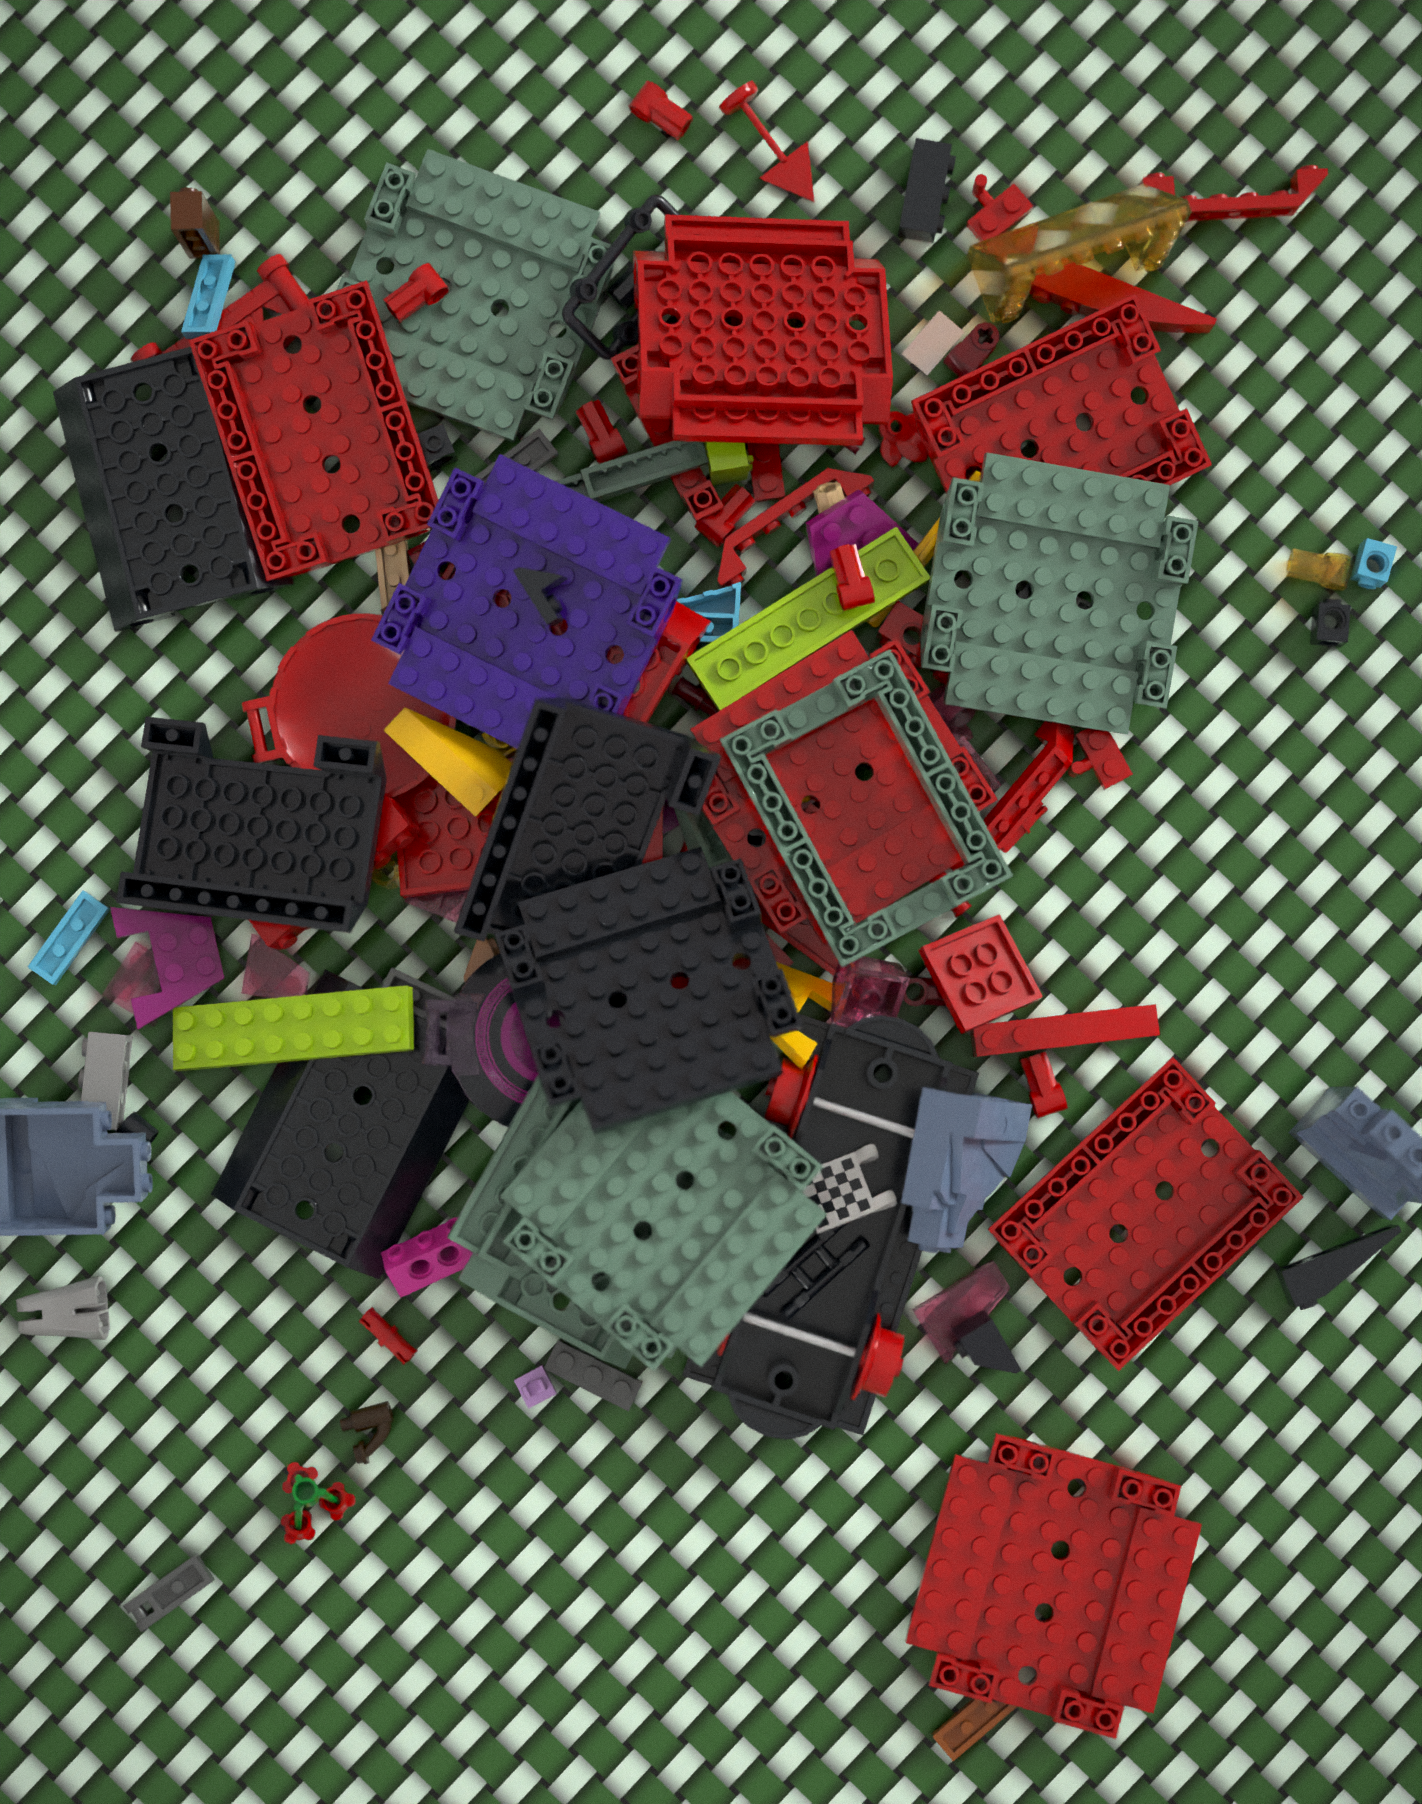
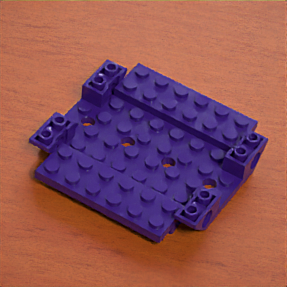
M499 454L485 485L484 481L455 467L427 523L432 530L405 585L398 583L371 639L397 654L403 652L388 684L516 749L520 743L535 698L565 697L622 715L673 613L683 580L658 568L671 538ZM449 562L453 563L456 568L454 577L450 580H443L440 575L442 565ZM521 567L568 578L548 592V595L553 593L563 607L560 614L568 624L567 631L563 635L556 636L553 634L551 626L547 625L513 572L514 569ZM502 590L509 591L512 597L511 603L505 608H499L495 601L496 595ZM613 646H620L624 651L623 660L617 664L610 663L607 658V653Z

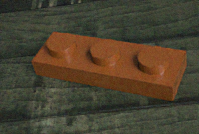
M972 1698L932 1733V1737L950 1759L954 1761L1017 1706L992 1700L991 1704Z

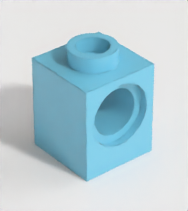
M1366 538L1359 545L1350 579L1358 581V586L1365 589L1375 590L1376 587L1380 588L1388 582L1397 546ZM1367 559L1377 562L1379 566L1378 573L1371 572L1367 568Z

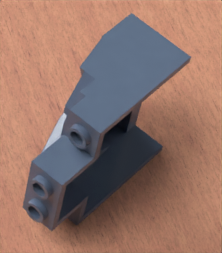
M923 1087L901 1203L913 1206V1216L908 1237L909 1242L919 1244V1250L937 1253L938 1251L950 1253L951 1248H963L969 1220L977 1210H983L984 1200L991 1195L1005 1176L1011 1177L1026 1141L1032 1104L973 1092L972 1095H963Z
M1329 1087L1288 1132L1380 1218L1391 1220L1407 1202L1422 1204V1137L1392 1109H1381L1358 1087Z
M0 1098V1236L105 1234L111 1228V1225H114L116 1218L115 1206L110 1205V1203L142 1202L148 1196V1193L152 1191V1174L147 1173V1161L151 1159V1143L146 1142V1133H108L107 1130H110L112 1126L111 1111H107L106 1102H38V1098Z

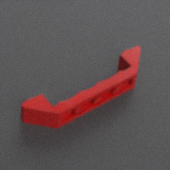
M1306 165L1296 170L1290 180L1291 194L1288 191H1276L1270 195L1258 196L1256 192L1241 194L1240 197L1215 194L1206 199H1197V196L1187 195L1175 200L1174 176H1165L1163 173H1152L1143 177L1138 187V194L1170 222L1293 216L1328 175V168L1318 169L1316 165Z
M636 345L612 357L611 361L630 404L653 447L673 441L672 413L670 419L639 418L637 386L639 345ZM700 467L670 477L683 504L696 522L724 508L711 481H707Z
M827 468L727 536L723 548L717 587L721 589L738 582L742 584L745 581L743 576L746 575L747 568L736 554V551L739 550L741 553L747 551L756 544L755 538L763 533L766 536L772 534L781 527L780 521L790 515L791 518H794L807 509L805 504L815 498L813 491L819 485L827 482H838L841 484L844 498L858 489L869 497L872 494L870 489L874 485L872 476Z
M1047 721L1043 723L1034 735L1045 747L983 819L999 851L1072 765L1074 730L1069 725ZM961 860L949 869L955 871L965 866V864Z

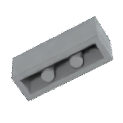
M88 1032V1038H84L82 1043V1056L86 1057L85 1067L80 1070L78 1086L82 1088L81 1101L106 1102L107 1111H111L112 1115L111 1129L118 1130L124 1122L133 1036Z

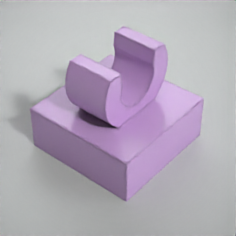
M543 1364L514 1379L528 1409L557 1394Z

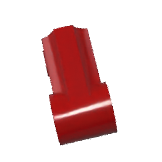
M651 81L645 82L628 106L637 118L646 123H654L676 140L684 136L693 121L691 114L669 100L665 91Z
M425 263L414 270L409 276L408 282L384 298L383 302L395 320L401 323L427 304L429 306L440 301L448 293L449 287L431 264Z
M599 400L590 401L575 411L590 440L588 443L598 464L617 459L628 453L617 428H613Z
M735 484L721 499L724 506L723 509L696 522L694 526L717 548L725 542L727 536L733 533L736 528L735 525L756 503L751 494L738 484Z
M846 544L831 550L829 556L838 583L836 584V589L842 610L847 611L875 603L872 584L869 577L864 574L856 544Z
M1046 1051L1021 1059L1020 1063L1030 1092H1028L1029 1099L1037 1119L1068 1109L1064 1092L1060 1083L1056 1082Z

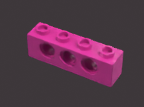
M458 1217L452 1218L431 1230L423 1231L418 1236L400 1244H395L381 1252L385 1272L400 1298L464 1269L473 1252L447 1238Z

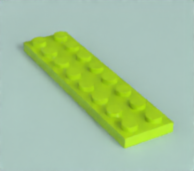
M897 527L858 550L864 574L869 577L872 584L875 603L843 611L837 595V579L834 569L831 567L686 658V663L718 711L847 632L860 626L929 582L930 575Z
M408 985L185 1006L173 1009V1070L176 1071L414 1051L413 987Z

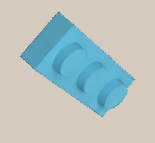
M231 254L202 256L181 331L186 339H194L217 331L235 266V260Z
M82 890L28 965V968L52 985H57L110 911V908L88 892Z

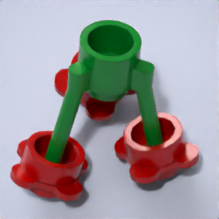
M297 1462L290 1463L287 1467L288 1477L283 1482L282 1488L285 1493L289 1494L292 1492L296 1503L294 1504L295 1511L281 1518V1525L285 1528L286 1532L284 1535L285 1542L295 1544L298 1540L306 1539L310 1541L315 1537V1529L311 1527L312 1514L309 1511L303 1510L304 1507H312L319 1501V1506L330 1513L331 1519L339 1521L343 1518V1513L349 1507L355 1505V1496L348 1494L344 1489V1484L341 1482L333 1483L326 1490L318 1488L314 1481L318 1476V1471L315 1467L305 1468L301 1467Z

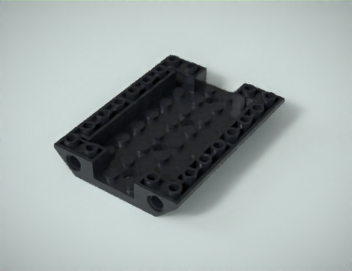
M191 347L75 377L53 391L115 632L175 617V612L219 600L232 598L236 601L295 585L293 576L269 582L266 579ZM142 385H149L152 389V395L146 401H139L136 397V392ZM159 445L166 446L168 451L167 457L161 462L154 461L152 458L153 449ZM173 506H181L183 509V517L178 522H170L167 516L169 509ZM189 566H195L199 570V577L193 583H186L183 578L184 570Z
M325 969L313 994L364 990V988ZM413 1014L414 1051L277 1063L211 1195L232 1210L347 1268L380 1279L385 1270L381 1252L398 1244L470 1101V1097L466 1093L458 1075H482L474 1053L473 1043ZM361 1086L368 1087L372 1092L371 1101L366 1105H361L355 1100V1092ZM332 1143L339 1144L343 1149V1156L337 1162L330 1161L326 1156V1149ZM303 1200L311 1202L314 1207V1213L309 1219H303L297 1213V1206Z

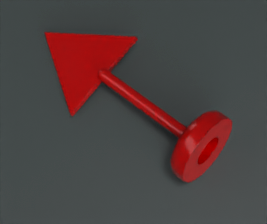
M752 80L748 81L731 93L719 105V109L725 115L734 114L742 109L780 162L759 178L760 180L814 202L808 141L786 157L748 105L758 92L756 84Z

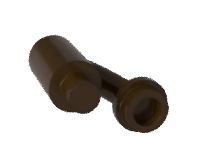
M389 1401L353 1410L350 1417L340 1419L343 1432L354 1429L358 1433L377 1427L376 1433L367 1444L362 1440L359 1441V1444L353 1445L354 1455L358 1464H369V1457L383 1444L390 1433L394 1418Z

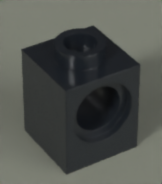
M443 424L417 434L429 472L458 461Z
M1323 599L1322 603L1319 602L1312 609L1310 645L1342 647L1348 642L1351 605L1341 604L1342 601L1339 599ZM1325 615H1331L1336 619V629L1328 628L1325 625Z

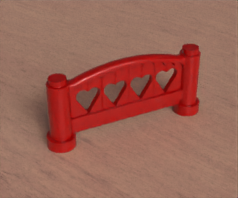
M282 254L270 257L258 267L257 273L263 282L222 310L217 330L247 320L252 324L264 321L263 308L282 315L309 306L308 296L288 270L289 263ZM183 337L163 352L156 342L149 343L137 350L130 360L135 362L191 347L189 343L191 339ZM292 337L287 341L286 348L296 337Z

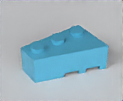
M741 582L714 591H705L703 594L688 598L677 599V602L711 621L696 649H702L739 625Z

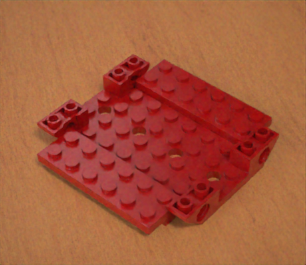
M665 214V252L633 251L635 308H638L639 353L637 358L639 418L670 419L672 411L673 441L861 446L863 442L862 424L888 425L893 371L885 268L878 259L854 258L853 241H850L849 221ZM673 315L678 319V322L676 324H667L663 321L662 317ZM727 317H736L740 320L741 324L730 326L726 323L725 319ZM789 319H798L802 322L803 327L793 328L787 321ZM860 321L865 328L863 330H855L850 326L849 322Z
M851 630L690 729L697 742L721 755L719 765L701 810L731 859H742L757 901L780 934L801 921L808 919L822 944L826 945L828 943L721 744V738L776 709L777 711L782 710L831 684L834 678L891 649L978 812L998 800L965 746H959L928 696L930 690L897 638L868 656ZM875 698L765 755L855 924L889 906L962 860ZM860 764L869 765L873 770L872 778L867 781L859 780L855 775V768ZM804 798H816L819 802V810L814 814L805 813L801 807V802ZM752 830H761L765 834L766 842L761 847H753L749 844L747 836Z
M995 1433L988 1462L954 1454L905 1637V1643L939 1652L936 1655L929 1686L991 1704L992 1700L1045 1714L1051 1716L1054 1722L1114 1739L1117 1738L1124 1711V1706L1122 1705L1154 1713L1202 1524L1174 1516L1182 1486L1143 1472L1030 1440ZM1073 1479H1081L1084 1482V1491L1079 1496H1072L1068 1492V1484ZM1057 1541H1064L1068 1545V1553L1063 1558H1055L1051 1553L1052 1545ZM1046 1603L1051 1606L1052 1614L1047 1620H1038L1035 1617V1609L1039 1604ZM1025 1666L1033 1667L1036 1672L1034 1680L1029 1683H1023L1018 1678L1020 1669Z

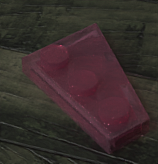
M991 1260L912 1310L940 1357L947 1364L953 1357L952 1354L956 1351L952 1342L957 1339L951 1329L982 1309L989 1315L1011 1288L996 1263Z

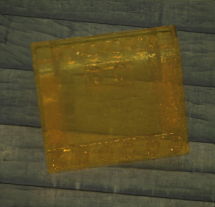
M1142 184L970 245L967 257L992 323L999 320L1002 323H1007L1019 317V313L1023 309L1036 275L1045 273L1047 276L1056 274L1064 269V265L1076 262V265H1081L1094 259L1095 254L1106 251V254H1112L1123 249L1125 245L1135 272L1142 269L1150 272L1163 266V262L1169 255L1192 211L1188 200Z

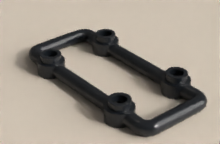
M661 195L650 196L641 207L631 209L626 213L624 217L625 228L587 277L576 279L572 282L569 290L571 297L562 309V317L566 325L604 360H611L624 347L635 345L638 342V309L629 321L619 322L615 325L613 329L614 340L609 347L603 344L574 313L581 304L590 303L596 298V284L634 235L646 232L650 228L652 222L651 213L656 207L664 215H681Z

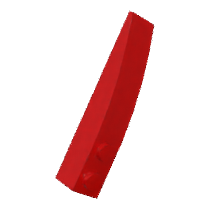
M1046 250L1042 254L1027 291L1034 300L1040 303L1049 304L1051 302L1061 306V310L1068 314L1078 315L1079 313L1084 316H1089L1136 293L1152 331L1209 333L1217 318Z
M1156 1004L989 1023L970 1030L973 1057L1160 1035Z

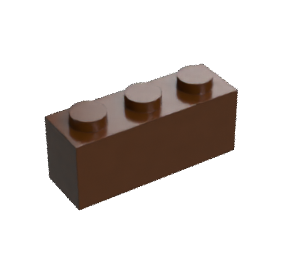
M190 187L181 188L179 192H170L171 230L189 259L202 258L203 255H220L219 221L203 192Z

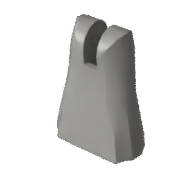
M101 1276L30 1294L16 1300L17 1312L42 1310L43 1317L18 1321L19 1334L64 1336L106 1340L108 1337L110 1322L107 1288Z

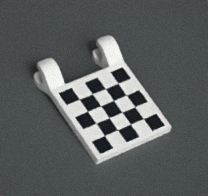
M868 1144L853 1153L822 1164L823 1168L802 1192L827 1213L825 1218L816 1227L818 1234L871 1213L896 1206L897 1199L892 1190L885 1191L874 1198L871 1197L859 1165L875 1161L879 1158L874 1144Z

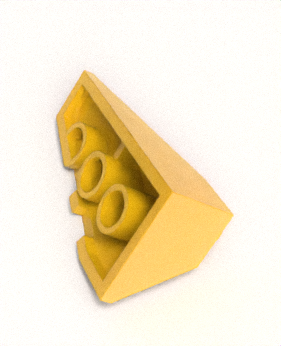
M406 707L384 729L399 746L475 817L504 788L512 763L494 747Z

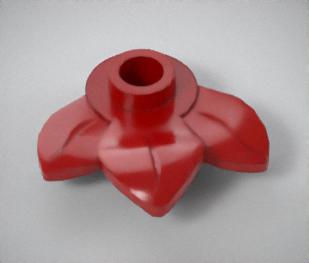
M891 411L888 425H879V432L883 437L880 445L882 458L891 467L897 465L902 457L912 462H925L928 453L919 436L914 413L905 416L901 412ZM893 421L899 424L898 432H893L891 429Z

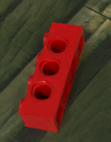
M898 601L880 627L876 637L880 639L879 644L882 647L897 638L913 665L921 669L920 641L914 645L905 642L903 634L906 631L912 630L920 637L924 616ZM929 669L934 672L932 674L933 678L946 685L948 673Z

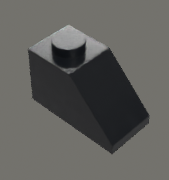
M983 1309L951 1329L957 1339L952 1344L962 1359L967 1356L974 1365L1015 1374L1021 1371L994 1321Z

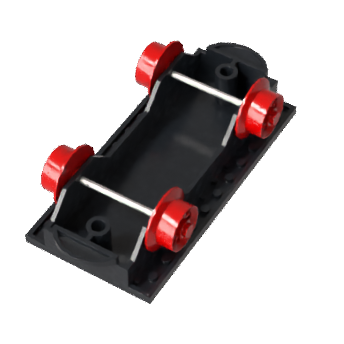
M799 1014L803 1029L798 1031L818 1044L802 1069L787 1055L783 1058L781 1063L783 1075L770 1079L765 1095L769 1096L770 1099L764 1119L769 1124L777 1127L821 1165L853 1153L868 1144H874L879 1158L875 1161L859 1165L872 1198L885 1191L892 1190L896 1196L897 1204L894 1207L880 1210L849 1222L824 1244L836 1259L861 1237L868 1240L870 1247L837 1275L789 1321H785L780 1316V1311L803 1290V1287L792 1275L767 1298L762 1295L759 1296L702 1367L688 1356L682 1376L711 1385L712 1390L727 1394L734 1413L743 1423L767 1437L785 1440L803 1437L820 1426L833 1430L838 1427L863 1436L876 1395L886 1397L894 1377L898 1378L904 1360L900 1358L904 1344V1335L896 1332L922 1250L918 1249L919 1244L908 1241L913 1206L901 1203L922 1089L926 1087L954 1094L972 1095L979 1073L938 1058L932 1041L921 1029L901 1018L883 1015L867 1017L845 1028ZM879 1064L884 1065L888 1069V1077L884 1082H879L874 1078V1069ZM816 1228L797 1252L817 1234ZM815 1253L801 1265L812 1280L827 1268ZM780 1371H787L791 1374V1378L786 1383H778L775 1381L776 1374Z

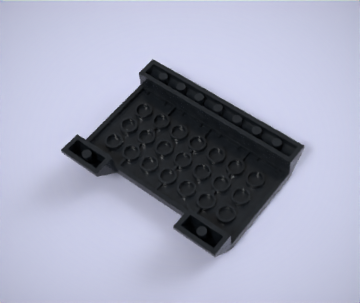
M565 697L535 698L455 925L454 933L485 942L487 933L494 934L524 925L518 905L520 901L641 865L666 798L669 807L700 815L721 755L687 735Z
M146 717L141 748L152 751L134 870L133 873L121 871L116 903L351 933L368 905L387 777L380 742L318 735L313 767L321 770L215 759L205 723Z

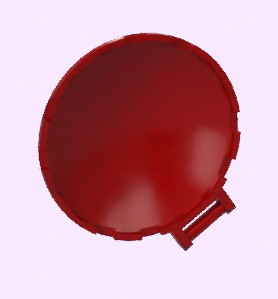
M369 613L335 617L307 631L293 647H290L281 660L273 686L270 689V696L241 703L243 712H247L255 749V754L253 755L254 763L263 764L284 759L290 767L321 770L313 767L318 735L380 742L387 777L384 799L386 797L394 798L408 792L430 775L384 731L393 719L406 707L455 730L457 718L388 684L403 652L397 654L371 640L383 615ZM370 696L386 705L385 709L379 712L373 711L368 705ZM266 708L275 750L271 751L267 749L259 710ZM362 719L370 724L371 731L367 737L358 738L353 734L352 726L355 721Z

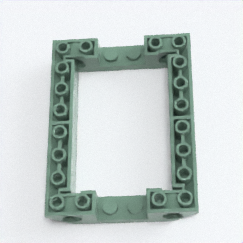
M891 649L834 678L831 684L782 710L777 711L776 709L720 739L841 967L871 953L1013 876ZM875 698L965 866L956 869L928 886L855 924L765 755Z

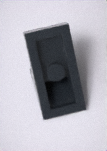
M521 567L514 569L513 572L546 624L554 627L563 621L564 618L560 614V611L563 610L562 605L553 593L548 595V592L568 578Z

